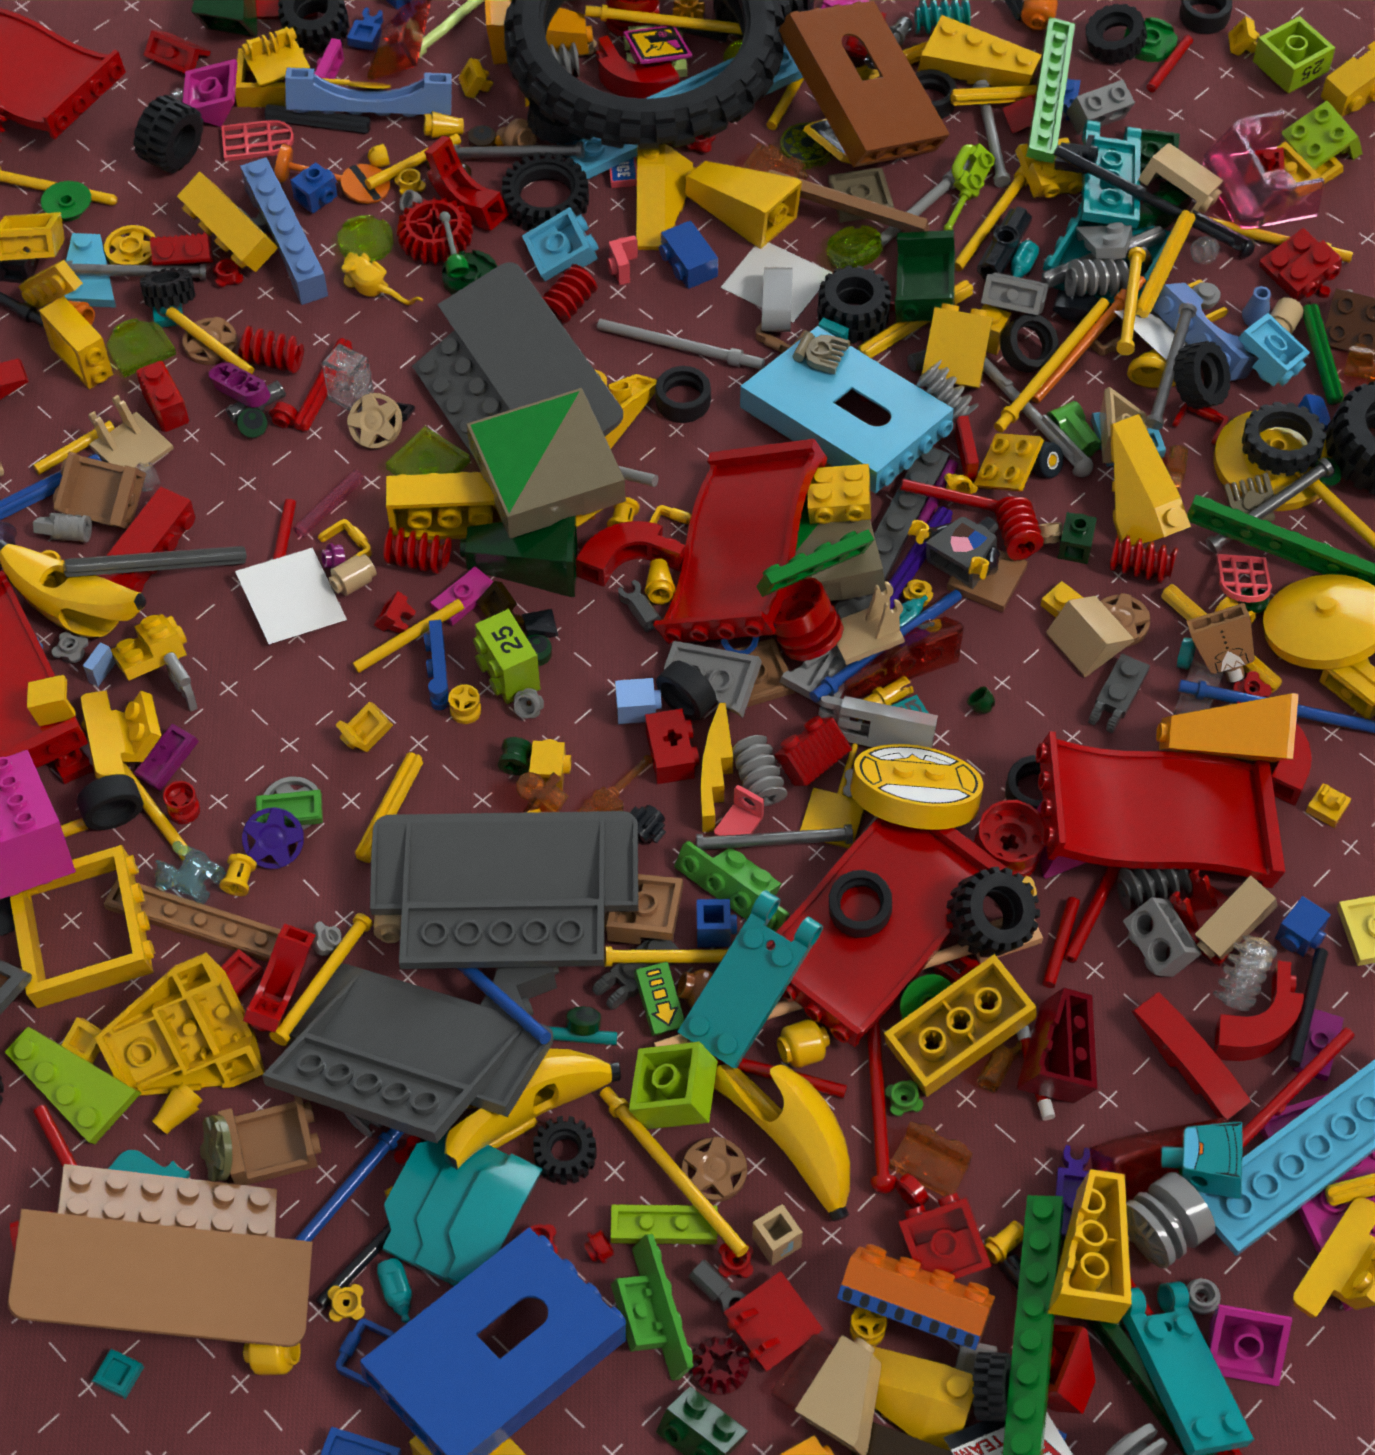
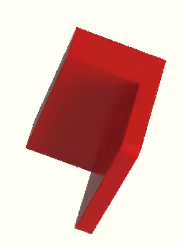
M151 30L144 56L185 73V71L195 69L199 55L210 56L211 51L171 33Z

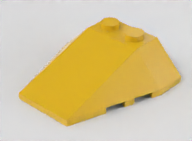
M207 952L175 965L95 1036V1040L114 1077L140 1091L141 1094L139 1096L168 1093L173 1087L178 1088L182 1082L192 1091L201 1090L204 1087H235L261 1076L265 1072L254 1029L251 1024L243 1021L245 1011L226 972Z

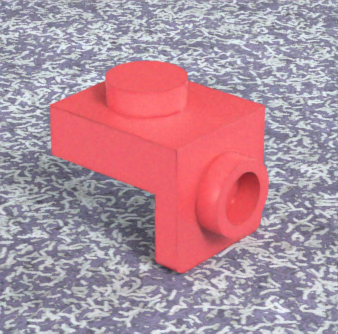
M635 235L609 241L607 265L610 274H615L619 285L630 283V263L628 260L638 257Z

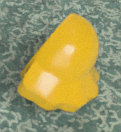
M948 473L944 476L947 489L969 494L976 493L978 487L964 475Z

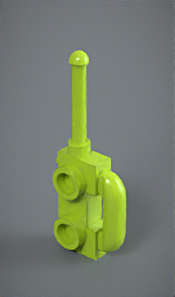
M980 143L975 146L972 144L964 145L953 162L951 168L952 176L955 179L953 186L960 191V199L947 224L944 225V230H953L952 227L965 202L979 195V190L984 186V180L994 165L996 158ZM967 160H969L970 164L967 167V169L964 170L963 167Z

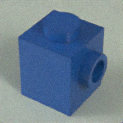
M1302 896L1281 923L1275 939L1288 951L1296 952L1304 957L1310 948L1315 950L1323 942L1327 935L1323 931L1331 914Z
M697 899V948L730 947L731 935L737 934V914L730 915V899Z

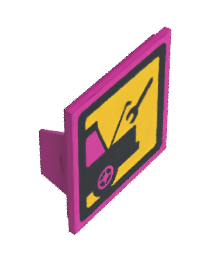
M660 26L623 31L630 45L631 56L636 64L640 62L643 65L692 57L690 50L676 27Z

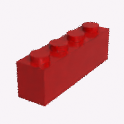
M160 486L106 556L173 551L184 532L189 530L194 524L196 517L191 500ZM158 570L97 576L136 592H142L144 584Z

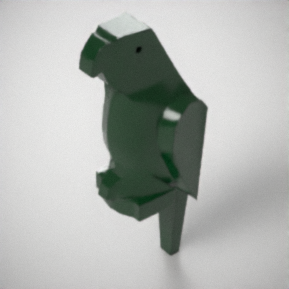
M1168 180L1165 183L1161 182L1159 191L1153 193V195L1161 197L1184 210L1194 199ZM1144 202L1140 205V221L1137 229L1150 226L1166 228L1176 218Z

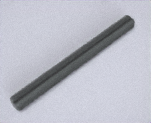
M233 546L70 558L64 560L63 570L66 577L234 565L244 564L247 554L245 547Z

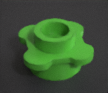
M912 1080L900 1081L895 1085L891 1084L886 1087L885 1096L890 1099L892 1105L890 1112L892 1115L900 1117L905 1112H920L922 1110L923 1101L918 1097L919 1092L916 1082ZM906 1096L907 1100L903 1101L901 1097Z

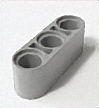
M764 267L761 331L790 332L793 268Z

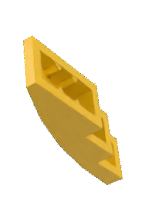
M719 703L708 732L703 755L700 802L702 832L715 830L714 803L724 802L723 774L733 773V752L726 703Z

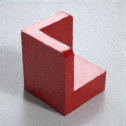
M1036 94L1002 108L1012 133L1031 126Z

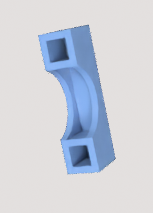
M1186 283L1165 284L1153 310L1175 331L1180 317L1178 313L1180 305L1182 303L1193 304L1197 308L1195 317L1191 318L1185 342L1187 344L1204 341L1215 342L1217 346L1219 345L1222 348V352L1227 357L1226 360L1229 363V372L1231 374L1230 380L1247 378L1253 369L1252 366L1259 358L1244 348L1243 343L1238 340L1239 336L1223 331L1204 315L1201 309V304L1204 300Z

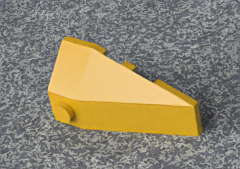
M659 144L658 150H638L637 145L636 239L638 250H659L661 232L675 227L678 215L685 206L687 198L685 195V178L693 168V162L667 144Z
M1136 414L1110 424L1111 461L1114 463L1112 492H1115L1113 521L1120 542L1123 541L1126 535H1130L1131 545H1134L1138 538H1142V543H1147L1191 527L1182 499L1140 415Z
M873 1346L875 1348L873 1355L882 1364L875 1409L888 1422H893L909 1436L951 1451L943 1437L964 1429L974 1398V1394H972V1387H974L973 1375L942 1363Z

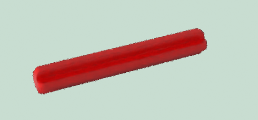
M339 338L335 343L293 421L295 429L306 432L311 427L352 351V342L350 340Z

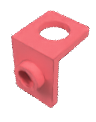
M736 785L734 788V804L715 828L714 835L752 834L764 817V799L740 785ZM743 797L750 799L755 806L748 804Z

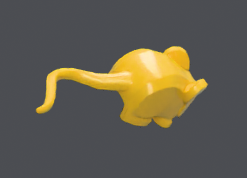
M353 252L347 254L341 268L343 273H345L344 284L348 288L355 287L359 293L367 297H375L380 293H385L405 305H413L416 301H423L420 297L407 300L389 288V285L383 280L387 271L376 261L370 263V258L366 253H363L360 257L357 253Z

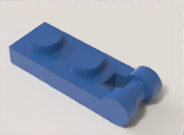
M440 619L430 620V633H424L425 650L432 653V659H426L428 678H434L428 683L431 706L435 710H444L449 705L444 635Z

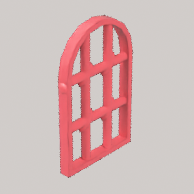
M279 120L221 126L224 161L275 156L279 153V149L273 150L275 145L287 144L292 146L294 143L292 128L287 123ZM271 126H279L285 129L271 130ZM266 127V130L248 133L247 131L249 128ZM243 129L241 134L225 135V131ZM290 133L291 135L290 139L272 141L271 137L274 134ZM267 135V141L252 144L248 142V138ZM244 138L242 145L226 146V140ZM268 146V151L249 153V149ZM245 149V153L227 155V151Z
M1217 554L1219 585L1225 595L1234 600L1247 603L1260 602L1269 597L1272 584L1270 582L1266 557ZM1221 561H1230L1232 567L1222 568ZM1236 562L1248 563V569H1237ZM1253 563L1262 564L1263 570H1254ZM1223 573H1233L1234 581H1224ZM1250 574L1251 582H1239L1238 575ZM1264 575L1266 584H1256L1255 576ZM1227 586L1235 587L1236 592L1231 591ZM1242 587L1252 588L1253 596L1241 595L1240 589ZM1259 589H1267L1266 592L1258 595Z

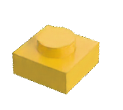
M1061 581L1042 598L1040 606L1054 617H1057L1068 600L1084 597Z
M77 1017L61 1045L93 1064L100 1052L95 1036L101 1029L86 1019Z

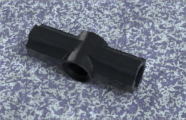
M1019 206L1010 209L1002 224L994 230L993 239L977 266V272L982 276V279L986 280L987 274L995 272L1003 274L1008 263L1011 262L1018 245L1032 222V216L1029 215L1027 209Z

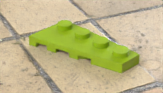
M27 1027L5 1051L76 1130L92 1144H96L141 1094L140 1091L128 1086L118 1078L101 1070L91 1062L74 1054L64 1046L30 1027Z

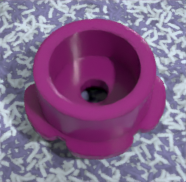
M329 543L326 549L322 550L323 566L325 568L328 567L330 571L345 562V553L341 544L334 545Z

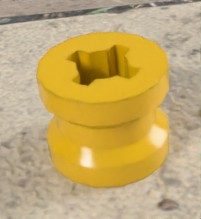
M459 685L450 691L448 702L452 719L460 724L475 722L481 715L478 690L470 685Z
M857 1307L851 1316L850 1334L852 1339L855 1341L859 1337L871 1346H877L882 1342L887 1327V1317Z

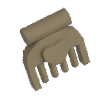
M805 332L793 354V359L797 362H802L805 358L810 367L835 374L839 366L837 362L841 361L840 357L844 356L843 352L849 348L850 340L831 335L815 337L813 333Z
M1268 472L1261 474L1266 493L1264 492L1259 475L1255 476L1259 493L1255 491L1252 478L1247 479L1250 490L1246 489L1244 480L1239 481L1242 491L1241 497L1236 482H1232L1231 486L1235 502L1230 484L1223 485L1228 506L1248 514L1273 497L1274 493ZM1272 511L1261 520L1275 521L1274 512Z

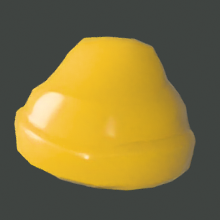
M1152 349L1132 360L1128 366L1127 375L1133 383L1139 386L1159 388L1167 360L1155 349ZM1174 379L1171 387L1176 386V382L1174 381Z

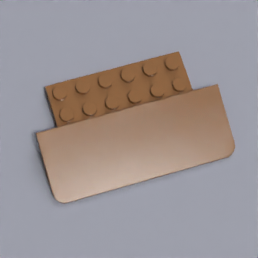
M64 1164L57 1213L21 1209L9 1289L8 1309L13 1316L21 1320L292 1347L303 1340L306 1331L312 1242L275 1238L277 1189Z

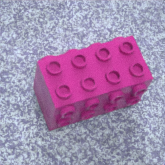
M28 750L7 757H0V899L76 872L59 819Z

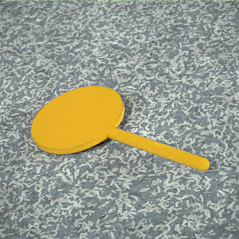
M322 78L336 85L378 89L391 88L390 84L350 82V80Z

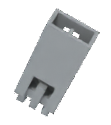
M831 696L821 697L820 705L822 707L819 708L818 715L821 718L833 717L850 743L868 747L888 744H910L929 748L933 746L938 715L844 696V699ZM850 717L858 718L859 720L858 722L852 721ZM863 720L871 721L870 724H866V723H862V722H863Z

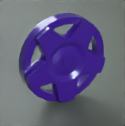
M270 807L256 812L248 819L243 829L242 843L247 856L253 858L257 865L276 869L287 866L298 857L304 844V831L297 817L291 812L282 808ZM270 813L265 823L255 821L261 815ZM284 816L288 817L296 827H287ZM248 834L255 839V844L251 849L248 843ZM298 842L295 852L290 857L289 845ZM272 856L277 863H268L262 861V859Z

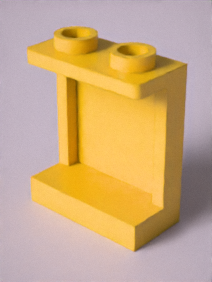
M942 303L941 308L934 307L922 374L939 360H942L938 369L949 368L946 379L955 376L957 378L955 385L980 389L993 323V317H988V311L971 308L970 313L959 312V306Z

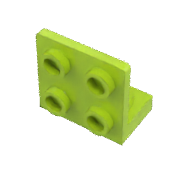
M1328 100L1282 131L1283 138L1314 170L1340 152L1342 154L1347 152L1353 160L1363 154L1358 135Z

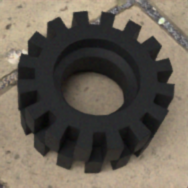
M165 268L161 269L160 272L153 271L152 274L144 275L145 277L140 279L144 304L150 308L160 309L164 307L166 309L173 305L178 307L180 303L187 304L188 301H192L193 297L196 296L192 274L189 270H184V268H179L178 270L176 268L166 270Z
M558 1116L556 1123L549 1119L546 1121L545 1129L540 1126L537 1130L538 1137L535 1136L533 1140V1152L536 1166L542 1168L541 1175L544 1178L548 1175L549 1181L553 1183L560 1179L561 1185H567V1179H572L573 1184L579 1182L580 1175L586 1178L589 1175L588 1169L593 1170L597 1156L596 1141L591 1128L588 1127L586 1129L585 1122L581 1119L578 1123H575V1117L572 1116L568 1117V1121H563V1116ZM564 1139L575 1142L579 1148L577 1155L569 1161L557 1160L551 1153L552 1147L556 1142Z
M978 1352L976 1362H974V1387H972V1394H974L973 1406H975L974 1414L977 1420L1006 1422L1011 1355L1009 1353Z

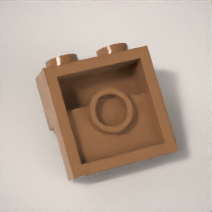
M638 874L639 911L605 912L604 931H607L608 941L640 945L642 937L673 941L683 890V879Z

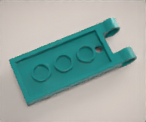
M1086 120L1082 133V142L1085 145L1088 135H1095L1094 146L1099 147L1098 158L1095 164L1136 185H1140L1138 178L1140 177L1141 128L1127 126L1123 140L1100 136V122ZM1082 173L1081 220L1104 224L1123 223L1124 226L1132 225V228L1137 229L1140 221V200L1089 173Z
M764 890L755 901L750 916L677 1031L692 1042L700 1041L713 1056L734 1069H737L823 930V925L809 916L798 927L792 942L768 928L767 924L779 908L781 899L767 890ZM769 941L775 942V948L773 950L767 949V943Z
M1181 1281L1162 1283L1157 1290V1299L1160 1307L1166 1313L1150 1316L1145 1314L1146 1299L1143 1292L1137 1287L1131 1288L1132 1304L1122 1317V1320L1187 1455H1205L1247 1447L1254 1438L1188 1307L1190 1298L1185 1284Z

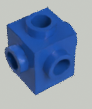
M316 162L307 169L302 170L291 179L294 200L312 214L324 205L329 204L337 197L335 184L337 181L334 174Z

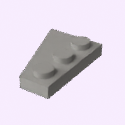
M673 641L664 670L673 661L678 660L693 666L712 685L716 693V703H726V709L743 718L762 664L759 656Z

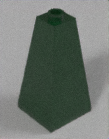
M194 0L191 12L206 29L251 37L258 36L256 0Z
M576 516L567 517L551 526L513 538H509L503 522L467 527L466 539H461L460 556L466 557L468 570L476 566L486 575L568 597H575L576 558L578 555Z

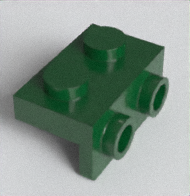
M691 1386L666 1409L656 1430L660 1437L683 1455H729L744 1440L748 1432L747 1429Z

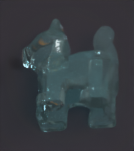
M175 841L172 845L174 852L185 858L178 870L171 864L156 860L157 869L154 873L155 887L160 891L177 889L183 894L192 896L196 902L204 904L209 898L210 892L206 890V885L203 882L206 879H211L214 883L219 884L221 879L225 877L226 872L220 865L211 861L204 852L190 846H184L180 841Z

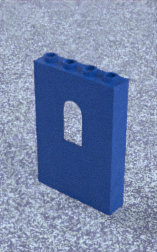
M529 1227L361 1359L362 1377L433 1455H489L626 1341V1320L617 1308H610L602 1300L600 1292L592 1283L588 1282L586 1284L578 1276L576 1268L568 1259L564 1258L562 1260L554 1252L552 1244L544 1235L538 1236ZM525 1298L541 1300L548 1309L547 1320L501 1359L477 1336L520 1300Z

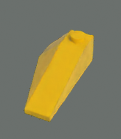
M635 374L608 385L609 391L623 409L621 423L605 436L610 449L655 394L656 379Z

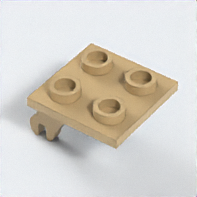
M119 395L113 397L112 401L118 409L123 423L111 432L107 430L101 417L96 416L95 411L88 414L99 437L89 444L90 448L105 462L124 467L126 465L143 471L174 449L173 445L138 412L131 414L124 400L121 401Z
M884 582L886 589L881 592L878 585L874 587V594L869 608L841 619L844 630L842 638L836 645L846 665L905 642L900 631L899 615L903 612V606L899 600L894 599L895 608L890 609V597L893 595L894 590L889 582Z

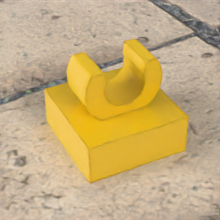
M1245 16L1228 33L1231 53L1240 56L1245 50L1251 53L1255 52L1256 40L1260 35L1255 31L1254 20Z
M469 58L458 77L466 97L475 98L479 90L488 92L493 85L492 81L486 80L489 72L482 68L479 59Z
M1323 783L1308 804L1305 812L1334 828L1348 808L1351 798Z

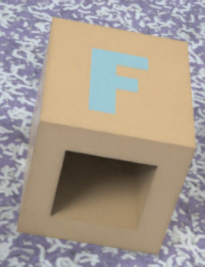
M783 1204L753 1222L752 1238L771 1266L801 1248L803 1232Z

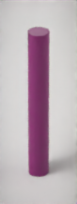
M947 461L935 486L946 488L947 483L944 476L948 473L954 474L958 468L956 461ZM928 497L917 520L928 524L941 499Z

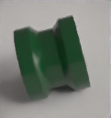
M519 737L504 739L501 746L503 755L498 759V768L511 775L519 776L528 773L530 767L528 758L531 757L532 744Z

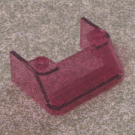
M1283 110L1238 119L1204 154L1202 166L1224 180L1218 188L1222 191L1219 198L1233 223L1240 228L1252 229L1318 216L1325 183L1323 178L1295 182L1293 177L1284 170L1266 172L1255 154V150L1273 149L1279 146L1285 115Z

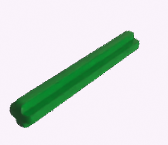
M1314 303L1311 305L1307 304L1303 307V318L1327 403L1330 405L1340 404L1343 401L1344 394L1318 305Z

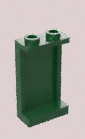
M954 230L897 233L896 322L932 321L934 307L941 308L942 303L954 305L955 301Z

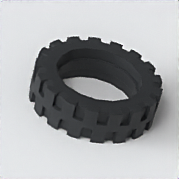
M1273 402V405L1270 406L1265 404L1260 406L1258 411L1256 409L1252 411L1250 418H1247L1242 437V449L1244 454H1248V460L1252 464L1256 463L1258 468L1263 471L1267 469L1272 471L1271 474L1275 475L1286 473V476L1294 475L1295 472L1301 474L1306 472L1309 467L1313 468L1317 464L1318 459L1320 460L1326 438V433H1324L1325 427L1323 423H1319V417L1315 413H1309V409L1303 406L1299 408L1296 407V404L1289 402L1287 405L1281 404V402ZM1268 428H1289L1300 433L1308 444L1296 450H1280L1262 440L1260 433Z

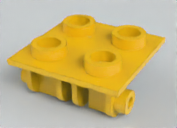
M284 27V29L275 31L276 38L272 32H269V40L263 34L261 39L260 37L248 39L245 41V44L241 45V53L259 86L284 79L286 68H311L295 40L297 37L293 28L288 29V27Z

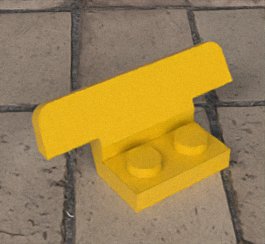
M107 690L86 693L81 696V709L96 778L100 779L115 774L124 775L122 762H143L161 738L152 694L140 691L134 701L128 703L125 713L111 710Z
M1359 1197L1352 1201L1294 1292L1293 1303L1295 1307L1310 1318L1318 1316L1331 1294L1355 1310L1375 1306V1237L1369 1234L1375 1225V1202L1364 1197Z

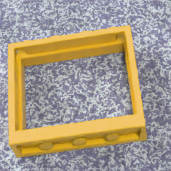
M122 845L73 859L75 873L10 896L22 970L32 975L30 983L25 987L26 995L37 1008L154 973L151 959L154 958L155 950L151 940H147L146 931L150 930V924L145 911H141L140 903L145 901L140 884L135 881V874L139 873V869L135 863L134 855L129 856ZM117 870L132 953L46 979L31 896Z

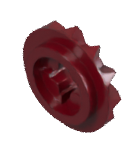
M714 1336L704 1343L701 1342L693 1354V1367L691 1368L693 1377L697 1384L709 1393L716 1395L732 1393L739 1389L747 1379L749 1357L744 1351L742 1344L739 1345L730 1337L717 1338ZM712 1355L720 1360L729 1357L727 1362L729 1374L722 1369L711 1373V1369L714 1367Z

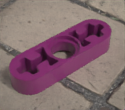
M220 363L209 372V377L215 389L248 407H259L265 404L271 397L264 380L232 363Z

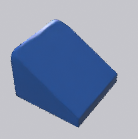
M1305 394L1298 407L1301 408L1303 406L1309 409V413H1315L1319 417V423H1323L1325 430H1327L1331 419L1324 399L1321 396Z

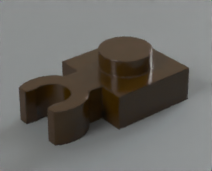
M494 581L476 602L486 618L509 609L519 626L525 624L521 615L513 613L512 610L517 603L502 582Z

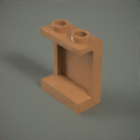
M69 452L61 466L62 478L60 486L53 495V509L65 515H88L92 522L127 530L134 521L146 473L134 467L126 465L124 467Z
M294 1095V1102L239 1116H234L232 1108L218 1112L219 1115L225 1118L231 1135L232 1167L230 1173L234 1184L249 1185L318 1167L315 1154L322 1153L317 1132L311 1134L309 1123L315 1122L310 1101L304 1103L301 1097Z

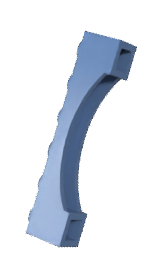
M286 68V110H292L296 113H305L312 110L320 111L324 114H333L336 111H341L352 115L369 112L379 116L398 113L407 117H415L418 114H431V111L451 115L452 74L424 73L423 79L399 89L359 91L332 84L315 75L312 68Z
M267 157L241 165L245 190L254 208L256 207L262 215L276 245L279 247L278 250L301 305L327 297L328 291L325 274Z

